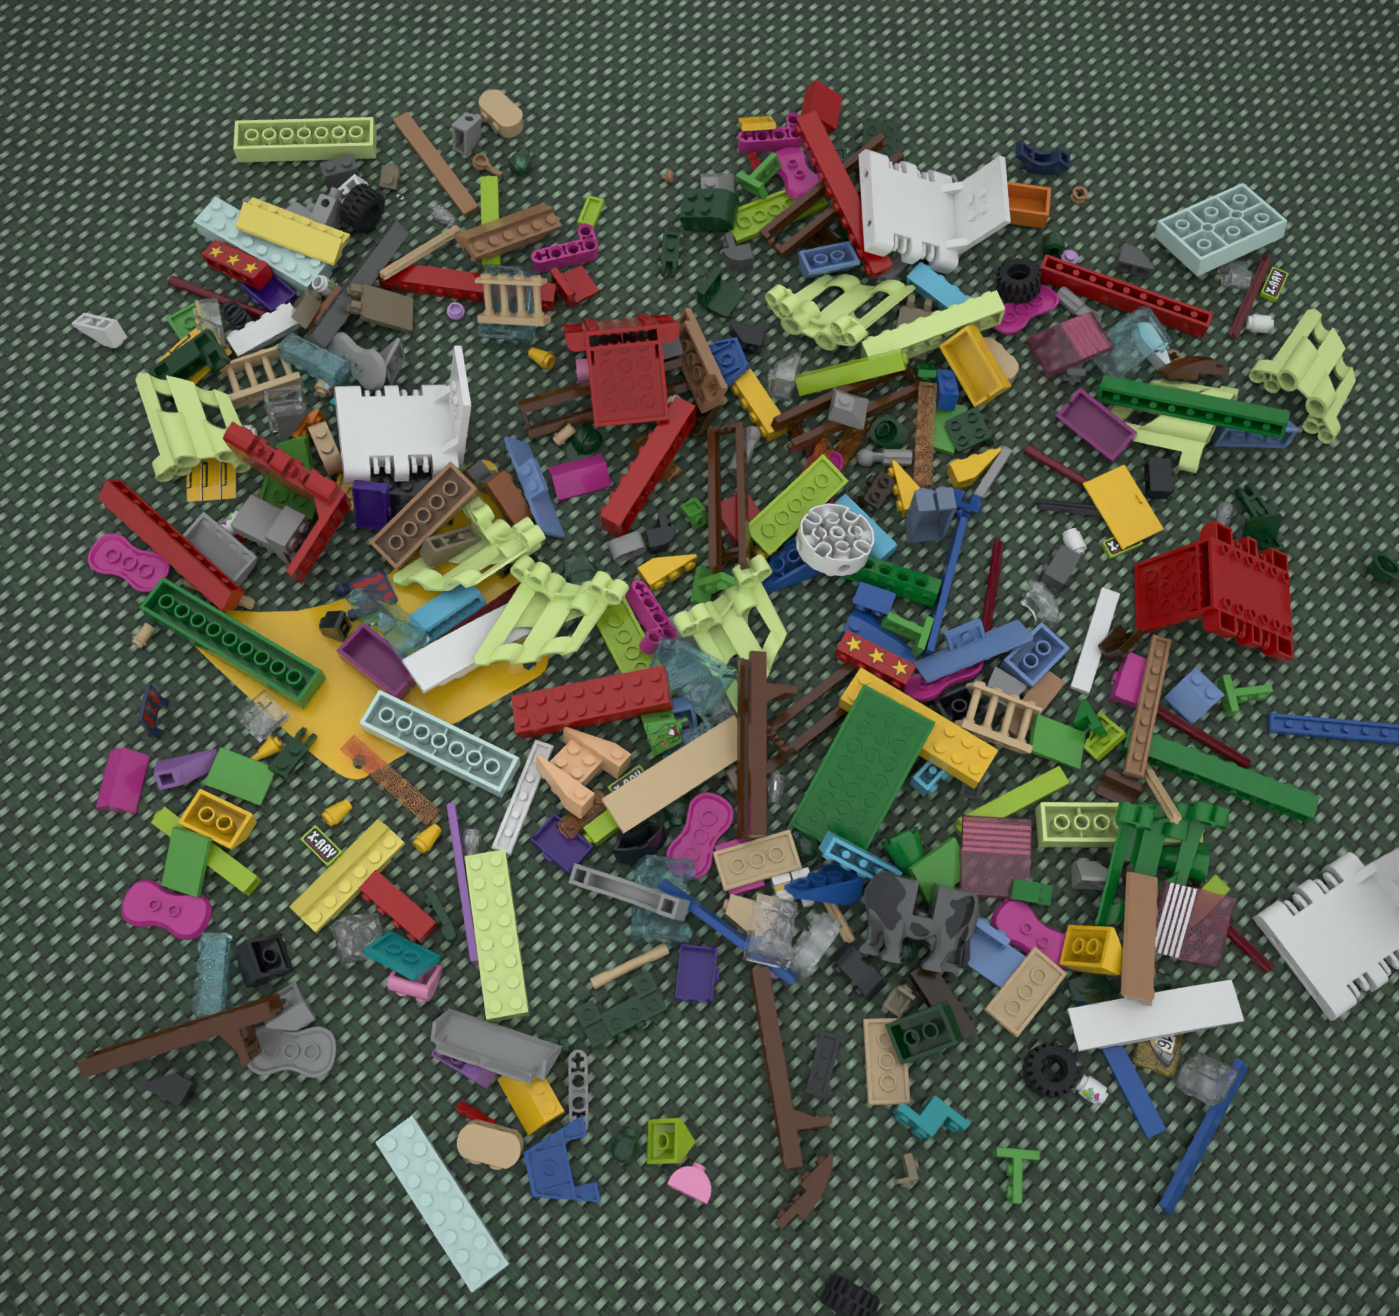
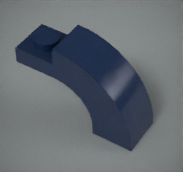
M1022 140L1016 143V158L1022 161V169L1028 172L1051 175L1070 169V154L1060 147L1044 152L1033 149Z

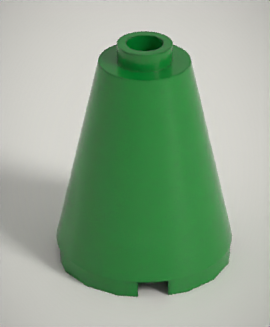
M917 826L913 827V832L907 829L887 838L888 843L884 840L881 841L883 848L906 877H912L908 868L924 857L920 832Z
M1210 844L1198 845L1188 879L1203 884L1206 883L1205 878H1207L1210 855H1208ZM1180 845L1163 846L1158 867L1174 873Z

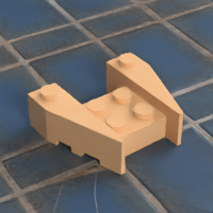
M565 727L563 742L566 745L550 762L538 754L536 770L551 786L553 793L557 794L564 808L581 819L593 806L595 794L585 786L601 769L618 780L629 768L631 754L616 743Z

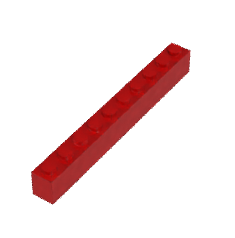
M816 110L797 118L794 126L797 136L801 137L802 146L806 152L808 151L810 162L813 167H816L818 171L817 176L826 187V195L828 198L831 197L833 201L834 211L839 213L841 217L842 227L846 228L849 233L850 243L854 244L857 249V257L859 260L862 259L864 263L865 273L870 275L871 279H874L891 271L893 264L888 254L883 257L864 251L862 202Z
M1045 254L1040 267L1041 282L1060 289L1066 287L1077 295L1151 321H1158L1159 324L1199 338H1203L1214 314Z
M389 261L385 267L392 264L393 262ZM411 264L387 280L381 278L380 274L378 275L380 288L385 290H399L405 293L413 292L421 295L428 294L437 297H450L457 300L465 299L473 302H485L483 283H475V279L480 277L481 273ZM546 283L540 286L542 311L554 312L558 294L557 284ZM490 284L492 304H501L500 284ZM507 285L509 307H518L516 285ZM523 285L525 309H534L533 286Z
M121 479L105 481L98 499L106 508L110 509L142 541L152 547L154 552L163 557L166 563L174 567L178 574L185 577L218 610L228 611L236 609L244 593L240 586Z

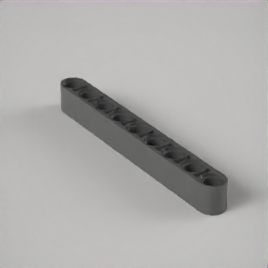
M394 219L386 227L307 334L306 339L319 351L329 344L350 315V312L346 311L347 304H351V300H361V298L347 295V288L351 287L352 283L371 286L380 274V270L386 266L408 236L409 231L397 219Z

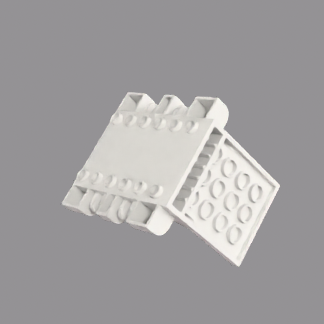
M868 149L859 154L865 252L884 257L891 251L897 250L901 253L902 262L914 264L919 259L925 257L933 271L949 274L956 269L959 255L1010 223L1006 162L1003 156H998L964 181L953 183L952 177L934 170L921 173L917 170L915 164L901 161L899 164L895 163L893 166L888 156Z
M454 346L450 384L448 386L421 385L420 395H418L417 389H413L412 396H407L406 390H401L400 396L398 385L384 386L383 396H381V390H376L375 396H370L369 390H364V397L361 395L360 386L334 387L344 483H354L355 480L370 482V467H373L374 474H379V467H384L386 474H390V467H393L394 482L409 481V466H411L412 473H417V466H422L424 472H429V466L431 465L433 479L450 461L458 469L459 465L463 464L471 401L462 346Z
M1399 847L1365 866L1355 854L1347 852L1323 868L1326 871L1323 874V879L1331 888L1330 890L1319 879L1314 881L1308 879L1293 889L1295 894L1292 895V899L1300 911L1288 900H1285L1283 903L1276 901L1252 917L1330 1021L1337 1019L1357 1004L1356 999L1360 997V992L1352 981H1355L1362 990L1373 992L1387 983L1388 976L1391 974L1390 968L1383 960L1384 958L1394 969H1399Z

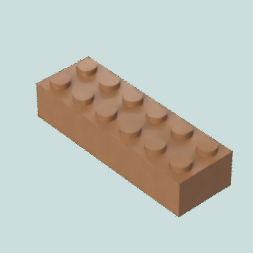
M450 461L369 543L395 569L401 570L421 550L424 539L435 536L480 490Z

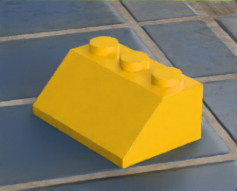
M199 789L178 821L179 825L193 832L211 837L212 841L231 850L247 839L257 823L252 813L202 789Z
M1068 925L1059 965L1076 972L1121 976L1123 949L1115 928Z
M503 1075L497 1079L528 1136L565 1114L546 1078L542 1080L534 1077L530 1084Z

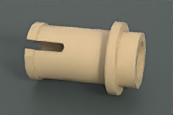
M568 423L560 432L554 434L553 440L559 446L564 445L565 441L576 433V430Z
M144 623L138 634L132 637V644L138 648L145 647L155 628Z

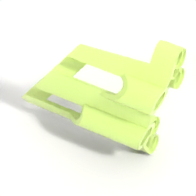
M825 274L796 294H793L790 289L777 284L765 294V299L775 315L781 319V325L786 332L792 335L802 333L815 339L821 348L833 350L839 345L855 346L868 335L866 329L914 291L915 286H905L897 280H885L876 286L861 285L860 280L852 275L842 274L832 277ZM830 286L841 287L845 293L820 312L818 306L812 300ZM883 291L889 294L886 299L861 319L855 317L854 311L876 293Z
M1310 309L1306 311L1273 360L1257 361L1249 373V378L1255 383L1264 382V388L1270 393H1277L1280 388L1289 392L1298 389L1307 398L1306 409L1309 413L1303 423V429L1310 434L1318 433V439L1322 443L1330 444L1340 432L1341 426L1337 415L1356 379L1353 367H1348L1343 362L1342 354L1345 347L1333 327L1330 331H1327L1321 323L1322 314L1316 309ZM1311 332L1317 343L1321 344L1318 350L1308 339ZM1332 369L1336 377L1341 381L1336 390H1334L1329 377Z
M139 373L135 380L160 453L152 462L157 481L168 482L173 479L174 475L185 476L187 472L191 473V467L197 466L201 459L216 458L220 462L232 463L236 473H244L250 470L251 466L239 460L223 440V436L232 421L242 427L229 395L215 389L212 391L203 390L195 386L194 382L166 376L167 380H161L151 376L149 373ZM157 393L173 397L178 412L162 411ZM201 403L220 409L226 429L216 427L206 420Z
M1163 378L1151 382L1154 385L1230 400H1236L1239 389L1220 386L1219 389L1180 381H1169ZM1114 405L1111 412L1124 421L1136 409ZM1157 414L1159 415L1157 418L1143 426L1126 423L1137 432V437L1133 441L1182 451L1178 470L1197 473L1203 448L1209 442L1217 427L1216 425Z
M476 496L462 510L482 539L447 561L460 565L442 576L437 571L432 570L438 565L429 567L423 558L420 557L394 574L393 580L395 584L405 587L412 582H416L422 585L424 590L450 591L459 584L468 588L478 584L505 565L515 563L520 555L530 556L541 548L540 543L546 537L540 527L534 525L529 517H525L513 525L512 528L502 519L494 520L495 516L490 507ZM489 564H496L483 574L479 572Z
M522 554L516 559L510 569L511 574L521 583L473 656V660L476 665L489 666L493 662L503 660L509 661L510 665L541 661L543 656L548 654H560L563 656L576 652L607 606L619 605L629 586L620 579L612 580L607 573L598 571L592 581L584 582L581 586L567 583L559 574L551 573V568L545 563H534L531 557ZM584 616L572 637L555 638L564 622ZM513 628H533L523 645L517 643L502 645Z
M757 555L750 560V569L741 570L740 564L735 566L731 572L737 578L736 585L727 588L714 602L699 603L692 607L689 612L683 611L678 613L672 620L682 637H694L736 712L738 682L727 665L728 661L734 655L749 660L750 651L767 652L768 678L775 657L787 635L761 583L772 574V569L763 555ZM753 607L758 609L771 631L763 649H761L748 626V614Z

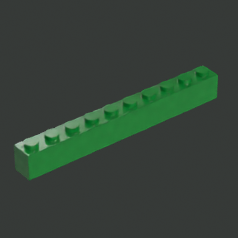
M1107 375L1103 376L1097 401L1101 403L1281 439L1284 438L1290 416V411Z
M1132 726L1125 731L1127 737L1122 740L1119 753L1127 755ZM1153 733L1147 760L1149 764L1304 823L1314 819L1320 797L1313 795V792L1297 789L1290 783H1281L1276 781L1274 777L1260 775L1253 769H1244L1234 762L1220 760L1216 755L1204 754L1197 748H1188L1181 745L1178 741L1167 740L1160 734Z

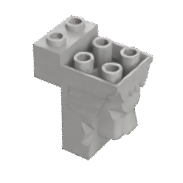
M250 495L230 524L234 533L257 542L260 547H266L271 554L276 553L278 558L288 566L309 535V522L306 515L288 506L281 510L253 495Z

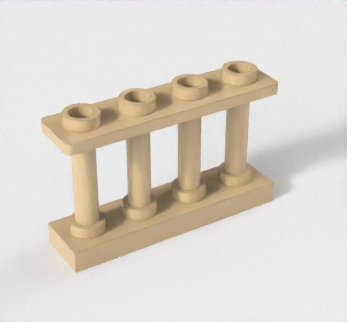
M491 273L480 274L481 276L475 279V283H483L485 310L477 315L478 323L545 326L551 322V315H544V312H542L540 286L548 283V279L541 278L540 275L525 278L524 275L508 277V274L492 276ZM490 284H500L502 308L500 312H495L492 308ZM507 285H516L518 312L511 313L509 310ZM523 285L533 286L535 310L533 314H527V311H525Z
M288 342L277 344L268 349H261L256 353L243 355L240 358L231 360L228 365L220 370L223 377L228 376L233 389V393L229 394L235 410L304 387L299 371L293 373L287 356L292 355ZM281 359L286 376L276 379L270 362ZM263 364L269 381L258 384L253 367ZM245 370L251 387L240 390L235 373Z
M975 680L973 683H967L966 688L973 690V695L966 718L955 721V724L980 739L1020 754L1031 753L1033 746L1026 743L1025 737L1032 713H1041L1043 708L1036 706L1037 703L1033 701L1020 700L1018 695L1004 694L1002 689L986 687V683ZM984 694L991 698L984 723L979 726L975 724L974 717L980 696ZM999 700L1008 705L1001 730L995 732L992 731L991 724ZM1015 707L1025 711L1018 736L1014 739L1009 737L1008 731Z

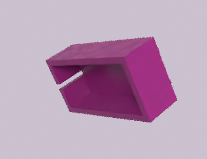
M1081 388L1069 399L1072 407L1070 408L1066 403L1056 415V419L1112 464L1115 463L1137 437V432Z
M364 622L336 650L344 662L378 689L400 700H403L410 692L409 687L414 688L417 685L402 663V660L407 656Z

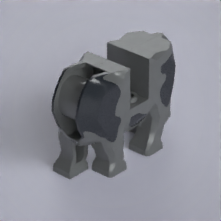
M888 871L877 873L865 887L863 895L868 920V933L866 940L858 945V952L878 956L879 948L883 946L884 942L885 948L881 951L879 958L884 961L901 964L900 954L903 951L902 942L904 938L926 940L929 943L928 948L931 952L921 960L920 967L942 973L943 970L959 974L960 968L964 969L970 960V939L978 921L980 907L977 894L965 889L934 882L928 911L925 912V910L914 908L919 882L916 879L900 876Z

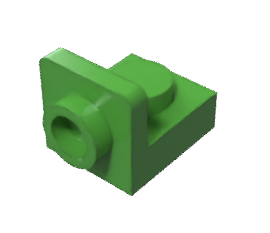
M696 497L680 505L681 511L690 520L694 530L708 523L707 510Z

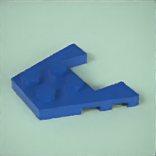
M737 337L715 341V344L708 345L727 387H730L750 369Z
M583 1116L578 1117L524 1152L532 1197L601 1202L597 1181L574 1186L565 1141L587 1136Z

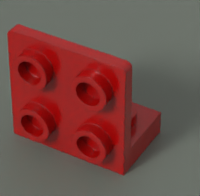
M581 265L564 274L563 272L560 273L556 267L550 270L551 283L557 284V291L569 308L599 293L598 288Z

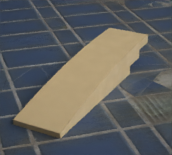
M735 715L731 716L601 799L623 834L737 761V718Z

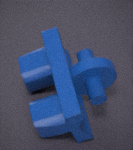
M955 488L956 506L961 507L960 509L956 508L955 514H958L957 520L961 516L971 517L972 513L966 512V509L981 513L983 507H980L982 497L971 494L968 503L963 501L966 491Z

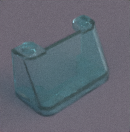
M486 264L484 273H491L492 276L508 274V277L524 275L525 278H530V276L540 275L539 272L524 267ZM492 284V308L495 312L502 311L500 284ZM507 285L509 310L511 313L518 312L516 285ZM523 285L525 311H527V314H533L535 312L533 286ZM480 323L478 326V337L529 344L533 341L535 335V326Z
M1141 306L1100 335V338L1110 352L1106 353L1097 338L1095 340L1104 352L1103 355L1100 354L1093 342L1091 344L1098 353V357L1094 355L1088 345L1086 347L1093 356V359L1090 360L1103 376L1107 375L1124 379L1125 373L1154 352L1163 353L1167 351L1173 341L1150 307Z
M363 588L354 589L345 596V599L361 623L364 622L369 627L377 626L401 663L404 658L428 644L430 636L426 630L396 602Z
M661 637L649 667L664 665L669 674L671 691L693 703L692 708H694V712L701 716L711 713L738 673V670L687 641Z
M647 854L636 863L634 882L662 891L658 888V885L663 879L667 878L687 893V883L695 877L694 860ZM632 904L631 941L687 943L691 939L692 928L689 927L688 923H685V920H674Z

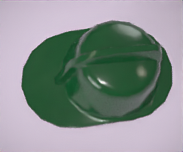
M882 416L871 421L869 435L878 445L885 449H902L907 444L909 433L907 428L898 421L888 416Z
M592 425L580 427L567 445L566 455L568 459L575 461L594 456L602 444L600 432Z
M1380 551L1372 552L1373 560L1366 570L1378 581L1390 582L1394 579L1399 581V564Z

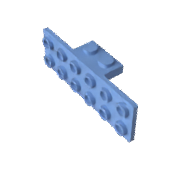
M506 436L504 438L506 450L510 454L512 465L516 469L518 481L523 487L524 496L528 500L530 511L537 523L536 525L546 535L564 538L565 534L548 494L547 484L529 444Z
M978 618L944 632L948 648L914 661L913 664L916 665L917 671L926 683L934 682L941 677L954 674L958 670L971 667L995 655L1025 645L1033 640V636L1019 620L985 633L982 621Z
M980 917L970 939V960L967 966L1001 988L1026 956L1008 945L1011 939L1007 937L1008 935L1004 931L994 929L990 926L989 921Z

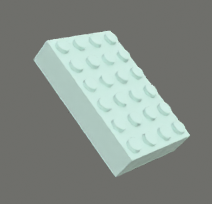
M1242 183L1157 221L1155 238L1196 276H1199L1283 238L1287 220Z

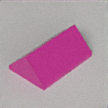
M601 454L548 468L558 502L611 488L607 465Z
M124 747L110 751L96 809L136 814L150 756Z

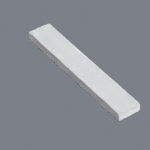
M1101 588L1070 689L1087 695L1090 693L1102 654L1098 644L1108 634L1120 593Z
M535 739L492 845V850L505 849L507 855L511 856L542 779L536 770L537 755L539 754L549 761L554 749L553 745Z

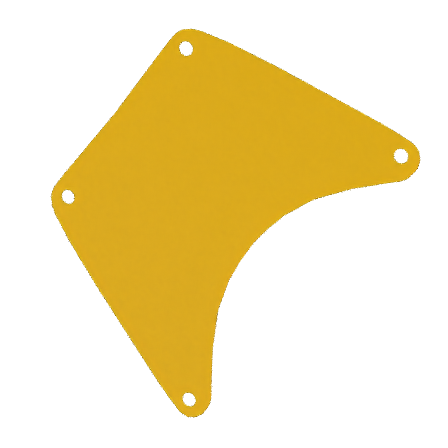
M482 460L490 471L496 470L498 472L496 466L491 461ZM479 491L473 497L478 496L484 504L490 507L495 516L494 520L502 519L507 523L488 493L483 494ZM461 509L454 516L453 526L445 525L436 535L463 528L472 523ZM420 551L403 568L420 558ZM445 562L432 570L437 571L443 576L460 564ZM489 564L479 572L483 574L496 564ZM394 569L386 577L398 601L363 615L354 622L350 621L352 627L347 638L364 622L408 657L423 647L409 631L403 619L444 591L424 590V587L416 582H412L406 587L395 584L393 575L400 570ZM497 572L474 586L480 591L486 604H488L520 581L511 573L501 579ZM353 595L330 604L298 611H222L322 670L326 679L306 707L301 709L195 646L293 738L302 727H305L307 732L301 739V743L305 744L311 734H316L317 739L309 748V752L346 778L362 779L407 753L362 729L359 723L380 689L339 657L336 650L343 642L323 636L319 629L320 620L322 617H325L328 611L342 610L345 611L348 617L347 612L349 610L359 608ZM549 654L543 656L541 661H537L535 668L532 670L525 669L523 664L510 665L509 661L503 660L493 662L489 666H479L459 679L454 678L441 687L438 685L424 694L418 685L414 688L409 687L410 692L402 701L453 725L540 676L547 668ZM358 756H363L367 761L362 769H357L353 766V760Z

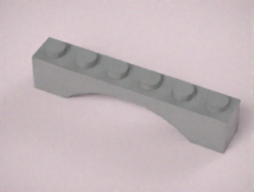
M574 863L568 882L640 906L674 920L684 921L690 904L689 900Z

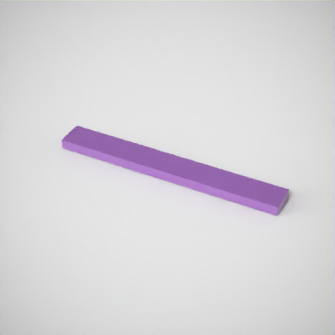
M455 802L447 803V811L470 962L473 965H477L479 961L457 807Z

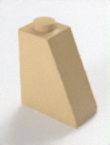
M731 894L730 899H725L722 911H726L725 918L763 950L767 949L778 907Z

